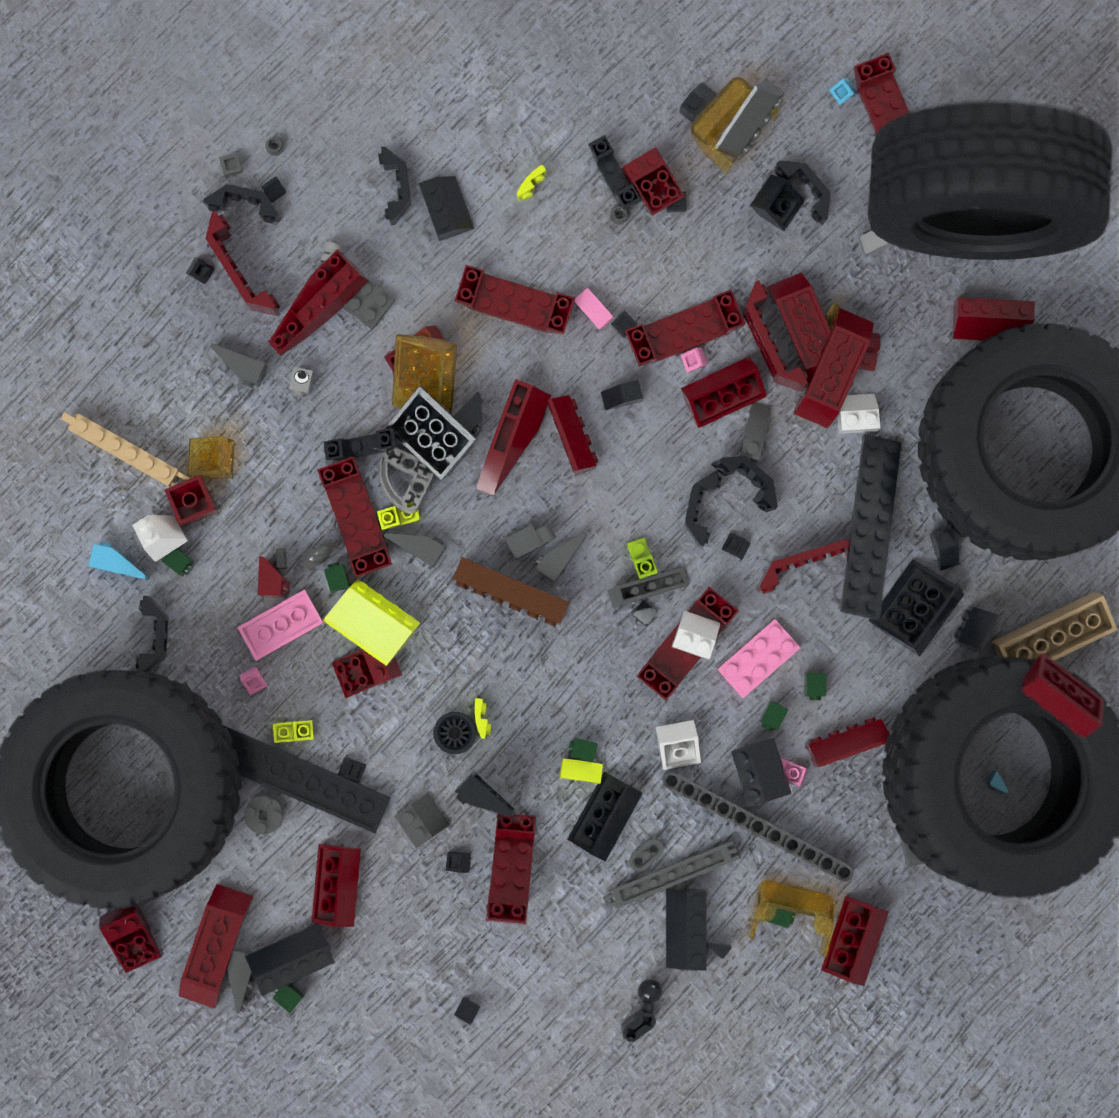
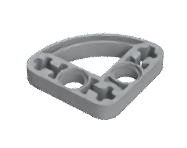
M394 448L382 454L379 473L381 486L387 498L397 508L405 513L413 514L418 510L435 474L430 470V473L424 475L423 470H426L428 467L408 452ZM392 452L395 453L396 458L388 459ZM400 456H403L400 464H398V459H400ZM410 459L414 462V466L406 468L404 461ZM419 463L421 469L418 468V472H416L415 470L417 469ZM388 465L414 476L403 499L395 493L390 485L387 474ZM419 483L423 485L424 489L421 492H416L413 486ZM413 495L415 497L414 506L408 508L407 503L411 501Z

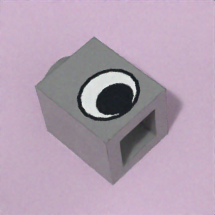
M294 367L289 387L294 396L304 398L305 395H311L315 373L312 370Z

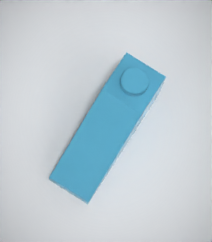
M100 542V545L93 544L88 567L149 580V576L118 550L111 548L112 544Z

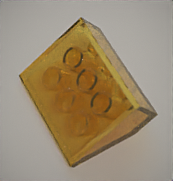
M397 334L392 405L402 408L418 387L422 386L452 414L457 344L443 339Z

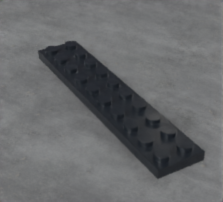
M864 434L862 438L840 612L879 620L881 616L902 442Z
M221 724L223 728L228 729L232 737L233 744L231 746L233 750L237 751L240 764L237 767V772L241 773V776L370 832H377L391 799L390 796Z

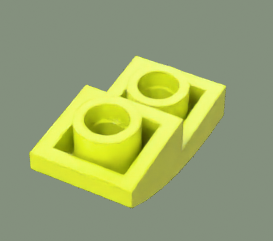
M543 165L537 167L523 181L517 192L518 201H526L531 198L535 192L533 184L537 185L545 180L546 169Z
M414 502L407 503V507L414 506ZM394 506L377 511L382 530L421 520L419 510L413 514H408Z
M475 698L477 729L481 738L486 739V735H490L491 724L488 723L489 719H482L481 715H485L487 704L483 703L484 699Z
M312 720L272 724L274 743L314 739Z
M563 758L559 778L600 784L603 764Z

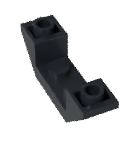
M604 135L590 142L588 145L595 163L621 207L626 210L641 202L633 184H629L616 161L614 150L607 137Z
M383 146L381 147L382 153H378L379 164L383 165L384 170L399 169L395 170L396 180L400 181L401 188H398V197L401 201L387 202L388 208H385L386 220H389L391 225H395L411 206L406 162Z
M779 160L775 165V173L778 177L789 181L796 174H799L801 182L811 188V193L816 199H820L812 207L811 216L817 223L820 222L824 225L828 219L830 191L806 163Z
M226 184L203 200L208 210L219 212V210L225 211L228 197L233 201L247 200L252 205H259L261 203L259 215L264 222L274 224V221L280 222L281 220L262 191Z
M395 428L375 431L376 434L352 439L338 438L323 441L326 460H343L350 457L359 458L388 452L397 447Z
M748 457L720 458L711 463L718 474L728 476L737 469L755 487L760 488L753 499L760 510L769 512L777 509L778 504L773 479Z
M716 471L692 486L684 522L694 541L701 548H703L704 543L708 544L710 533L707 532L708 527L695 525L693 521L697 522L699 511L696 510L697 503H701L703 495L700 489L715 492L716 488H720L722 477Z
M143 596V600H140L139 604L142 615L157 616V620H154L156 639H153L152 649L155 651V654H139V658L136 659V669L148 672L167 655L169 617L151 597Z

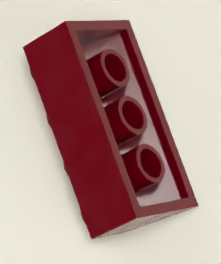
M958 297L954 301L952 339L984 341L991 336H997L998 333L1014 327L1020 329L1023 325L1033 324L1035 301Z
M750 356L681 388L687 407L698 428L767 397L759 369Z
M570 395L548 399V407L574 475L577 476L596 469L598 458L595 452L591 453L589 445H592L589 435H585L582 428L585 427L582 417L577 416L575 410L578 409L575 399H571Z
M1042 652L1025 675L1022 691L1028 697L1038 702L1042 708L1055 715L1059 721L1069 726L1073 732L1085 738L1101 726L1104 700Z
M875 717L864 720L865 724L858 726L855 723L847 726L846 731H832L828 733L829 737L821 739V736L810 739L811 743L806 746L814 767H822L886 744L890 734L882 719L876 720Z
M328 844L318 845L311 922L332 927H354L361 848Z
M845 896L821 970L847 982L865 986L889 911Z

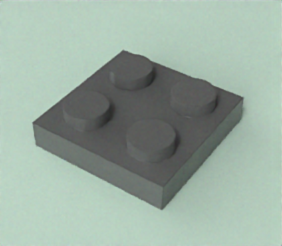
M368 280L369 282L343 306V309L373 330L395 302V299Z

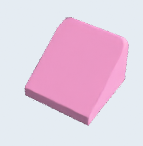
M695 348L681 354L687 373L708 365L702 348Z
M256 666L240 675V680L250 696L267 687Z

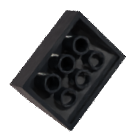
M422 386L418 387L386 427V429L395 428L396 438L441 480L453 472L477 439Z
M912 559L882 601L879 620L869 619V622L920 657L960 602L964 593L956 584Z
M476 772L471 773L455 791L458 794L456 798L463 805L467 803L470 806L512 818L517 812Z

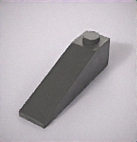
M681 567L618 585L607 591L612 607L616 608L679 589L689 584L684 568Z

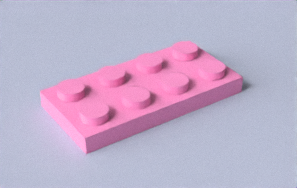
M304 589L237 628L254 659L258 661L324 624Z
M774 619L717 670L741 698H744L796 653L800 646Z

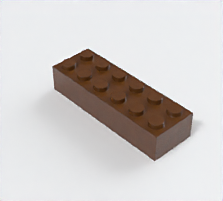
M461 557L453 576L456 586L465 590L470 587L474 589L473 592L482 597L489 595L492 597L491 601L501 605L503 602L510 604L509 608L520 612L522 609L527 612V616L538 620V617L545 619L546 624L552 627H556V624L561 625L569 606V602L463 557Z

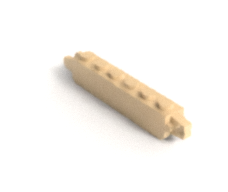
M64 412L61 417L63 421L69 423L68 429L71 432L168 487L177 485L175 483L179 477L183 481L191 479L182 474L178 469L80 414H75L72 417Z

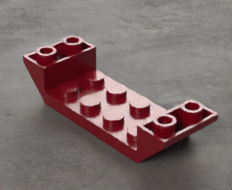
M889 53L853 67L858 93L876 135L888 122L910 113L894 77L896 68Z
M213 211L205 239L242 298L252 311L274 316L281 315L278 310L281 307L273 294L268 295L266 291H263L256 296L249 286H245L248 284L239 270L236 271L238 267L229 254L225 255L228 251L222 241L231 237L228 231L231 227L222 214L218 216L216 211Z
M465 265L454 301L473 311L538 331L564 334L575 297L558 292L556 295L487 275L482 269Z
M799 273L766 288L773 305L776 304L803 368L808 375L809 380L807 382L809 385L831 330L811 284L802 273Z
M758 280L752 288L743 312L744 319L774 382L801 392L808 385V375L800 367L785 372L787 370L783 359H779L777 345L775 342H771L769 338L770 331L767 325H763L761 321L762 314L758 307L764 305L768 291L765 285H761Z
M732 289L713 296L712 300L643 326V324L625 330L638 366L657 363L724 337L744 326L745 321Z
M842 308L837 310L831 324L834 327L806 392L804 396H800L793 414L825 428H829L842 408L871 341L874 322Z
M354 457L317 469L347 548L355 577L357 578L392 565L385 539Z
M845 539L771 562L756 587L757 592L762 591L765 594L776 590L775 586L779 585L777 574L789 570V566L794 565L795 568L808 564V560H812L813 563L827 558L826 555L828 554L834 557L845 553L847 559L849 540Z
M708 587L688 612L719 622L718 637L739 610L711 587ZM679 623L636 676L666 701L701 658L671 647Z
M497 813L486 921L526 924L536 816L515 814L512 818Z
M216 884L206 904L181 978L179 997L216 1008L222 991L220 988L244 917L248 914L253 895Z

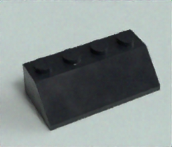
M604 772L601 777V783L595 787L567 840L606 862L643 793Z
M666 889V968L707 970L705 889Z
M318 923L245 955L261 996L335 963Z

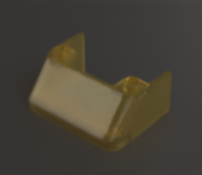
M735 77L730 80L695 119L690 129L691 135L705 156L727 175L733 163L714 148L718 142L715 138L733 119L754 88L741 77ZM774 108L771 113L773 115L772 121L775 122L777 120L780 109Z
M763 880L758 885L747 936L754 939L758 920L766 922L772 920L776 915L777 908L815 917L813 923L814 930L819 935H822L819 953L827 957L834 926V900L825 893L772 880Z

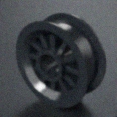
M461 712L444 714L437 720L433 730L435 743L442 751L448 754H461L469 750L474 744L477 734L473 720ZM450 719H453V726L449 721ZM456 719H460L458 725H456ZM464 721L466 725L460 727L462 722ZM445 722H447V724L449 725V728L446 727V726H444V723H445ZM453 727L460 730V736L457 739L450 736V730ZM468 727L469 731H463V729ZM444 728L447 732H441V729ZM463 734H469V737L466 738ZM441 735H447V737L442 739ZM461 738L466 740L467 742L463 744ZM450 739L448 744L444 743V741ZM457 740L461 745L460 747H457ZM452 741H454V747H450Z

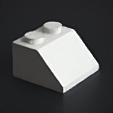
M875 394L847 395L837 415L839 434L877 432L880 429V417Z
M147 515L133 524V528L144 550L155 562L188 541L174 515Z
M683 611L671 647L709 660L716 642L720 623Z
M694 720L656 727L663 770L701 763L698 735Z

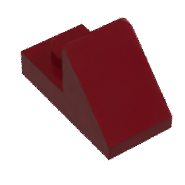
M872 333L871 341L859 369L875 371L877 354L880 350V334Z

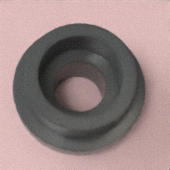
M271 137L266 141L265 148L270 155L278 156L284 151L285 146L281 138ZM278 144L277 149H272V146Z
M617 205L612 208L610 218L615 224H624L629 218L628 209L624 210L621 205ZM622 213L623 217L617 218L616 214Z

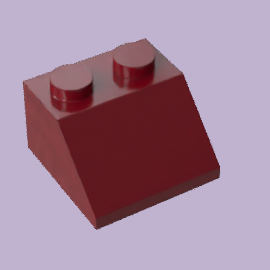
M201 475L165 489L177 522L182 527L219 513Z
M259 556L257 595L265 598H286V594L290 593V582H287V578L269 559Z

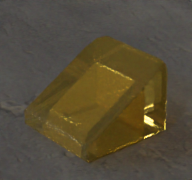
M835 302L825 315L828 325L832 328L834 326H831L838 308H840Z

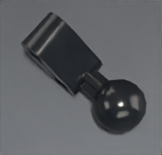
M647 979L639 985L638 996L643 1001L642 1009L627 1019L621 1026L624 1039L629 1042L637 1041L656 1024V1018L653 1014L654 1003L660 1000L662 996V987L656 980ZM646 1016L650 1020L646 1022L643 1020V1017ZM630 1028L634 1030V1033L631 1034L627 1031V1029Z

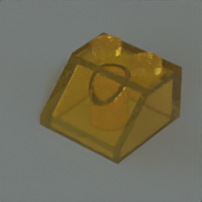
M223 436L190 438L188 476L196 477L201 475L202 478L209 479L233 478L235 441Z

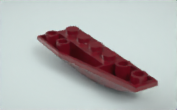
M337 249L309 277L270 338V345L280 356L289 351L343 308L369 282L368 279Z
M515 379L476 486L477 490L494 496L537 434L548 406V399L551 398L550 394L533 385Z

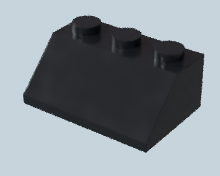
M456 176L435 177L419 183L439 241L475 229Z
M774 738L742 746L731 751L748 807L792 794Z

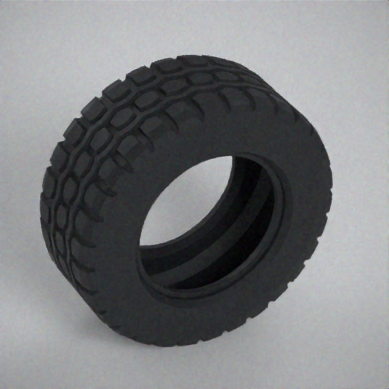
M1002 101L963 102L939 105L907 113L885 124L878 131L872 144L868 219L871 229L879 238L900 248L923 254L958 259H1025L1059 254L1084 247L1096 241L1104 234L1110 218L1113 149L1110 137L1100 124L1086 116L1065 109L1039 104Z
M1039 323L1021 326L1020 329L1016 327L998 333L997 336L985 339L975 348L971 349L937 383L932 396L929 397L923 411L924 418L921 419L918 435L921 437V441L918 442V458L922 460V464L919 466L923 481L928 484L926 490L930 499L939 506L937 510L946 522L950 520L953 524L952 528L962 537L968 536L970 542L983 550L990 549L993 554L1008 558L1012 556L1017 560H1049L1089 549L1116 535L1119 530V349L1116 346L1112 348L1110 342L1095 334L1090 336L1086 330L1072 326L1067 329L1065 325L1047 323L1044 326ZM1024 387L1045 389L1069 401L1083 417L1088 427L1092 444L1090 467L1080 487L1066 500L1040 502L1025 498L1003 484L992 470L984 448V427L987 415L1000 394Z
M979 657L977 660L968 659L958 662L954 666H948L937 672L934 678L927 679L916 689L917 693L912 694L902 706V713L897 714L891 727L892 735H888L884 752L887 755L883 758L882 775L885 776L883 791L885 800L889 801L887 804L892 822L897 824L896 830L904 843L908 844L910 851L920 861L925 862L926 866L954 882L987 894L991 893L992 895L1005 898H1031L1039 894H1050L1060 890L1061 887L1065 888L1082 878V874L1087 875L1100 863L1099 858H1105L1114 846L1113 839L1119 838V719L1111 706L1106 705L1107 701L1095 688L1091 687L1082 677L1063 668L1104 700L1101 726L1083 738L1022 691L1023 679L1036 661L1035 659ZM1015 713L1035 727L1047 746L1051 761L1050 787L1041 808L1026 824L1009 833L988 835L972 820L963 803L959 783L961 762L970 741L980 729L996 718Z
M102 670L88 672L84 675L70 677L64 680L62 684H55L42 692L41 698L32 700L24 708L23 715L18 716L14 720L8 731L10 733L9 736L4 737L0 746V827L2 830L0 835L6 848L11 849L10 855L20 868H25L26 875L37 885L43 884L44 889L59 898L65 897L68 902L85 906L89 904L91 908L109 909L111 907L116 909L126 908L135 904L147 903L191 881L196 875L206 869L211 863L212 858L216 857L223 848L225 838L230 835L235 823L234 814L238 813L241 797L238 795V790H241V773L237 772V767L240 766L237 751L232 749L233 740L228 729L223 728L221 725L222 719L213 708L209 709L208 703L196 692L192 693L184 684L170 680L163 675L147 673L145 671ZM111 724L129 726L150 737L165 754L173 774L174 796L169 815L157 834L147 843L137 848L109 846L88 835L73 817L66 797V775L75 751L92 733Z

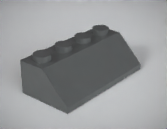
M768 79L757 84L714 146V149L737 158L742 154L746 155L752 147L750 145L752 140H756L762 133L761 127L763 124L766 125L773 117L771 113L774 108L778 109L782 104V97L785 92Z

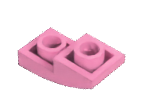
M588 288L575 298L574 302L599 330L614 319L611 313Z
M781 759L788 782L802 787L808 769Z

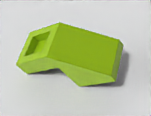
M645 538L626 544L639 579L658 573Z

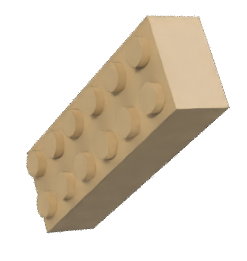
M1094 591L991 642L998 657L1036 660L1043 652L1054 661L1118 629L1104 596Z

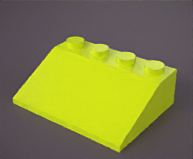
M359 579L348 588L323 620L386 666L408 643L420 625V622L415 620L414 617L405 613L397 605L388 601Z

